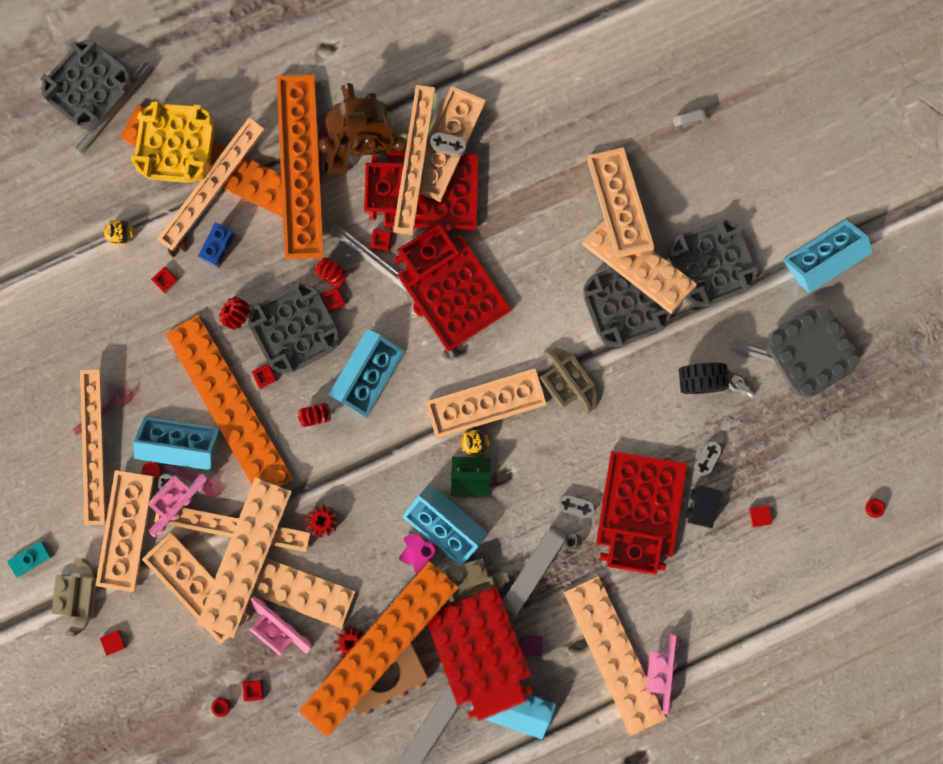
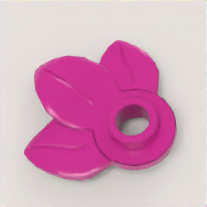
M408 535L404 537L408 548L401 553L399 559L406 564H413L414 572L419 573L436 556L437 548L434 543L424 541L419 535ZM425 547H429L431 549L430 554L424 553Z

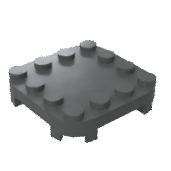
M89 39V41L84 40L78 43L74 41L70 44L72 47L70 52L48 76L43 74L40 80L42 81L41 94L52 106L77 127L93 131L107 119L129 94L134 86V81L131 74L122 64L98 46L96 42Z
M720 219L714 223L680 234L669 245L668 256L671 265L697 284L696 288L686 298V301L693 307L710 306L749 290L756 281L758 274L757 266L755 267L741 233L742 229L732 221Z
M613 268L592 275L584 285V301L595 331L601 342L607 347H621L655 335L664 330L670 322L672 315L670 312Z
M294 284L293 287L260 304L257 303L252 307L253 309L249 314V328L258 342L267 363L280 374H290L330 354L339 344L338 330L327 308L314 287L307 284Z
M815 306L807 309L774 329L767 339V348L765 349L767 355L772 356L790 386L788 389L793 394L808 398L821 393L851 374L860 363L856 348L836 316L826 306Z

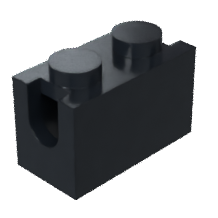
M696 485L695 488H692L690 494L692 504L691 507L687 508L685 516L688 519L687 523L713 528L721 490Z

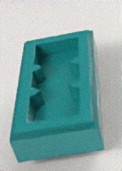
M40 541L7 562L16 578H19L52 557L43 541Z

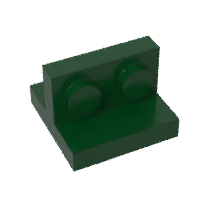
M452 456L451 495L489 496L490 458Z

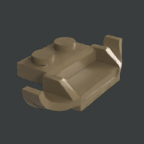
M550 347L544 351L543 354L553 361V368L539 379L559 407L562 409L576 399L578 402L581 401L583 403L586 414L596 408L597 400L595 384L574 355L557 347Z
M74 557V561L77 563V573H72V576L56 575L51 613L65 615L67 620H72L71 627L66 631L65 636L73 637L80 634L88 625L90 618L93 617L97 580L90 563L86 559Z
M483 558L446 568L447 577L459 588L445 602V605L450 606L495 586L500 591L509 582L507 572L488 577Z

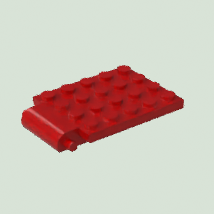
M387 152L386 163H379V156H371V163H365L364 213L369 214L370 221H376L377 215H384V228H394L406 152ZM462 155L441 202L419 194L414 229H430L439 223L442 228L448 224L452 230L476 231L479 155Z
M438 223L398 248L397 252L399 255L393 259L397 265L401 262H404L407 268L396 276L448 353L509 314L512 310L461 234L450 240L447 233L452 231L451 227L447 224L442 228Z
M610 451L595 543L596 545L608 546V553L601 552L599 559L606 561V567L650 575H657L658 570H666V563H661L659 560L660 555L673 557L687 469L686 463Z
M492 587L438 610L427 624L457 706L471 702L473 709L467 711L469 719L476 717L480 722L526 703V696L531 694L532 690L530 686L522 688L520 680L532 675L498 587Z

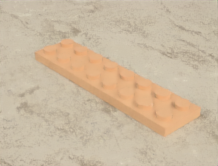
M255 477L198 620V625L235 638L292 491Z
M599 576L563 592L629 734H636L665 720L666 718L654 692L646 691L647 677Z

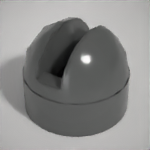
M574 533L568 534L565 539V544L569 549H578L583 543L581 536Z

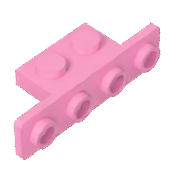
M201 473L187 487L173 475L148 503V506L161 516L148 532L153 537L160 535L166 529L165 525L179 515V510L182 506H186L192 501V495L197 490L200 491L206 485L205 481L208 478Z
M255 596L250 598L248 604L261 615V618L250 629L252 633L279 656L291 642L296 644L305 653L309 652L312 644H310L311 642L306 636H301L297 633L292 624L284 622L280 614L275 610L271 611L261 598H256Z
M672 633L669 635L668 653L650 651L646 684L647 692L663 694L662 711L664 714H668L669 709H672L673 698L670 697V692L674 690L675 678H672L673 670H676L677 658H674L675 650H678L679 639H676V635Z

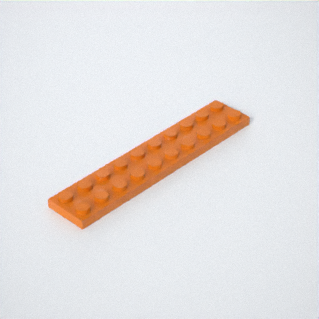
M314 75L276 76L285 260L324 258Z
M136 105L120 136L121 140L136 146L140 123L137 117L139 112L142 113L145 108ZM213 142L208 171L226 147ZM245 157L222 189L283 218L281 174Z
M197 315L166 333V337L250 483L253 484L255 477L279 487L293 481V476L201 317Z
M429 561L298 712L328 737L459 587Z

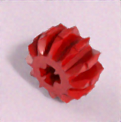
M326 257L322 258L314 269L319 278L333 287H340L348 276L347 271L342 266Z
M236 296L232 299L229 298L227 303H224L223 308L220 309L219 322L229 329H240L242 324H245L246 319L249 318L250 305Z
M326 403L308 406L298 410V419L302 427L326 423L331 420V411Z
M321 505V511H319L317 506H314L315 514L312 511H308L312 519L306 518L305 521L312 524L306 528L311 529L314 527L312 535L319 531V538H322L323 531L327 536H330L328 529L336 531L332 523L338 524L339 521L332 520V518L337 516V513L330 515L332 507H329L325 512V505ZM320 516H322V518L326 517L327 521L324 522L325 526L323 527L322 524L318 525L317 523L320 520Z
M351 627L350 633H348L346 628L343 629L344 635L337 633V637L341 640H335L334 644L340 645L335 648V652L343 651L339 656L340 658H343L345 654H348L354 648H348L346 640L350 641L353 639L355 641L353 645H356L362 638H359L361 630L354 634L355 629Z

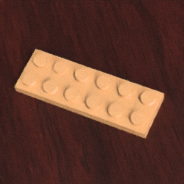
M453 86L450 87L428 135L419 194L441 202L462 157H454L434 151L430 145L432 135L444 133L459 137L465 141L467 146L486 104V100ZM438 139V141H435L436 146H439L442 143V139ZM458 143L456 146H453L455 148V151H458V149L461 148L460 144Z
M624 147L588 155V165L616 258L654 250L652 237Z
M605 219L583 241V245L671 314L697 286L694 281L653 250L616 258Z
M536 369L425 402L436 439L547 405Z
M115 470L96 586L130 592L136 591L150 508L148 503L151 500L155 476Z
M170 532L142 560L199 620L215 578L183 543ZM246 612L243 615L239 627L242 626L250 618V616ZM206 628L220 644H223L229 638V636Z
M266 558L252 595L342 628L356 591Z

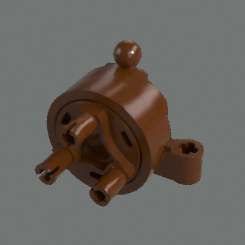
M347 83L348 89H346L345 84L341 86L344 96L343 103L335 104L328 113L325 123L329 137H324L319 142L320 150L326 153L329 152L325 159V172L327 175L347 174L349 156L377 155L384 150L389 153L391 149L404 151L407 147V141L404 137L398 136L395 138L388 107L383 102L377 100L374 93L367 94L365 98L355 97L354 87L351 83Z

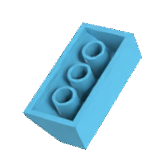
M846 219L783 260L799 285L811 293L872 254L873 251L869 237Z
M367 329L328 395L367 417L405 351L380 334Z
M144 416L133 442L134 459L211 470L216 456L220 429Z
M429 484L402 516L458 565L464 564L489 534L432 484Z
M531 693L526 696V703L485 720L542 739L556 704L552 700Z

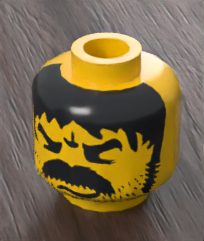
M127 220L110 221L104 229L106 241L109 240L111 245L129 244L130 239L134 238V228L129 225Z
M482 429L467 430L461 436L462 449L468 455L482 454L485 452L486 446H489L488 434L484 435Z

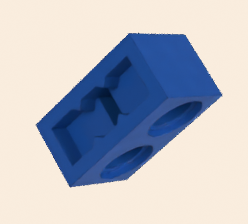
M215 222L198 257L219 268L236 234L231 229Z

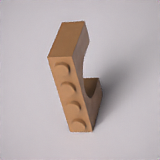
M412 642L396 659L401 671L397 684L387 690H376L371 687L355 705L354 709L357 715L363 714V716H366L374 711V707L378 705L384 707L392 702V698L396 696L398 698L404 697L409 694V689L415 687L417 690L427 684L426 681L429 677Z

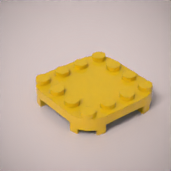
M158 101L151 102V105L147 106L142 113L139 112L137 117L140 123L135 156H131L136 171L151 180L184 183L204 180L210 165L215 131L213 116L204 108L195 104L194 106L160 104Z

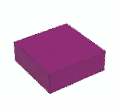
M523 636L522 652L524 656H542V636Z

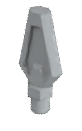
M728 370L729 388L732 392H741V394H746L752 399L756 392L750 389L751 386L746 384L745 377Z

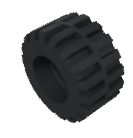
M725 363L692 364L679 369L681 393L704 394L725 391L729 388L728 368Z

